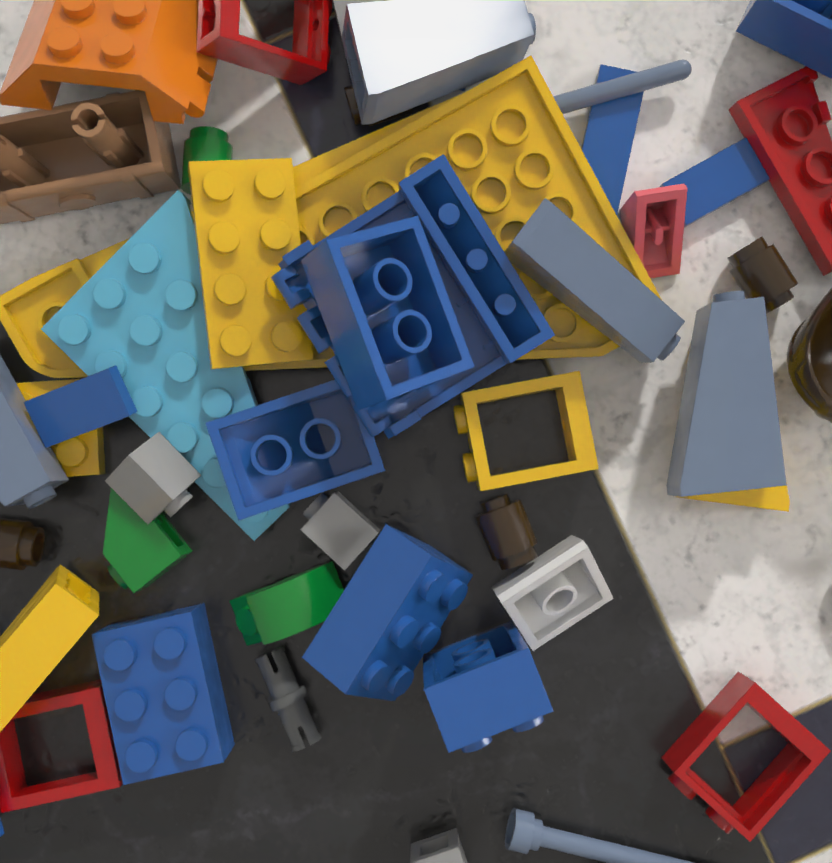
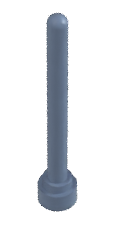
M682 59L553 97L562 114L684 80L691 74L692 67L687 60Z
M516 808L511 810L506 827L505 848L527 854L529 850L538 851L539 847H544L606 863H694L543 826L542 820L535 819L533 812Z

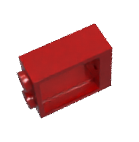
M199 0L197 53L303 85L327 71L331 55L330 45L328 44L329 17L332 12V0H294L292 52L240 35V0Z
M738 671L661 758L673 771L668 777L669 781L689 800H692L698 794L710 805L705 810V813L728 835L735 828L751 842L831 750L756 682ZM746 704L782 736L788 744L732 806L694 772L690 766Z
M101 679L32 694L0 732L1 813L114 789L123 785ZM83 704L96 772L27 787L14 719Z

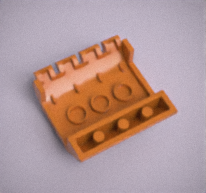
M34 0L0 90L1 105L52 110L61 82L145 91L153 121L184 124L185 113L194 118L202 117L205 113L211 89L210 82L213 80L218 59L197 53L199 0Z

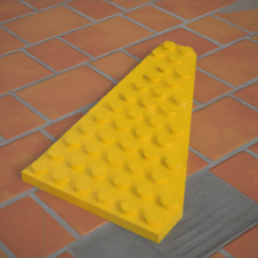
M531 55L462 94L293 167L301 244L309 240L312 245H315L397 193L400 181L444 154L504 252L546 198L660 298ZM130 238L85 258H76L39 274L0 295V321L21 358L30 368L42 375L53 378H84L88 376L41 328ZM512 264L555 336L517 360L599 357L620 347ZM312 344L313 360L244 366L245 371L328 368L325 362L335 356L331 348L319 354Z

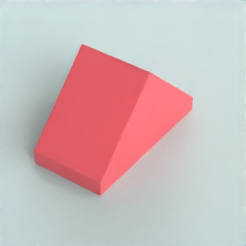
M685 184L634 191L619 210L621 224L650 278L680 274L688 189Z

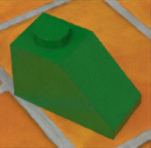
M111 488L103 555L110 563L108 571L115 582L122 588H130L133 593L149 587L189 555L192 549L163 513L147 524Z

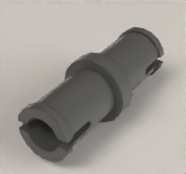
M282 646L271 651L278 671L273 670L267 653L255 658L254 661L259 667L272 698L268 702L271 712L277 711L291 744L290 748L292 752H296L305 748L298 727L301 726L310 745L316 743L322 737L318 733L304 697L308 695L305 686L298 685L284 652L285 648Z

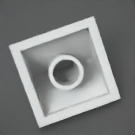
M570 535L492 586L496 596L532 651L614 599L589 547L582 539Z

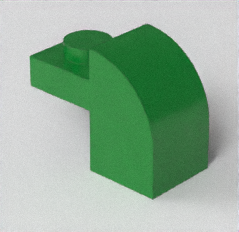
M331 561L296 573L273 585L242 594L229 601L235 614L237 627L243 635L246 646L260 642L266 645L324 622L344 589L334 563Z

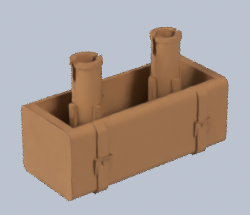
M145 91L116 92L106 94L104 97L53 106L52 110L38 109L0 117V224L16 221L23 223L33 221L36 217L72 210H84L97 205L138 197L145 199L154 197V194L181 189L169 123L153 121Z

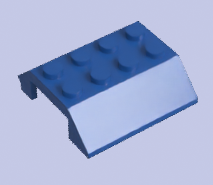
M444 154L400 181L397 193L315 245H312L307 240L282 256L283 260L278 264L281 270L271 277L290 309L304 304L307 311L299 315L297 320L319 354L329 348L333 350L335 356L327 360L325 364L348 398L352 395L301 260L327 239L418 215L475 367L359 411L356 405L353 406L371 437L376 436L384 431L388 439L396 436L451 398L555 336Z

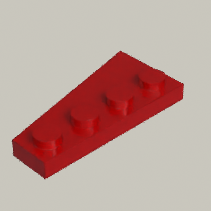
M805 66L738 100L728 110L743 137L748 139L770 178L771 186L822 275L825 276L832 272V140L826 124L832 119L826 100L819 102L814 86V82L819 78L817 71Z

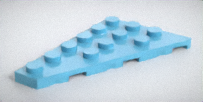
M177 190L41 330L88 376L116 365L138 411L129 417L150 438L160 432L201 474L195 483L255 541L290 507L291 503L238 521L205 423L257 406L258 403L244 367L212 370L210 368L194 217L190 208V200L181 191Z

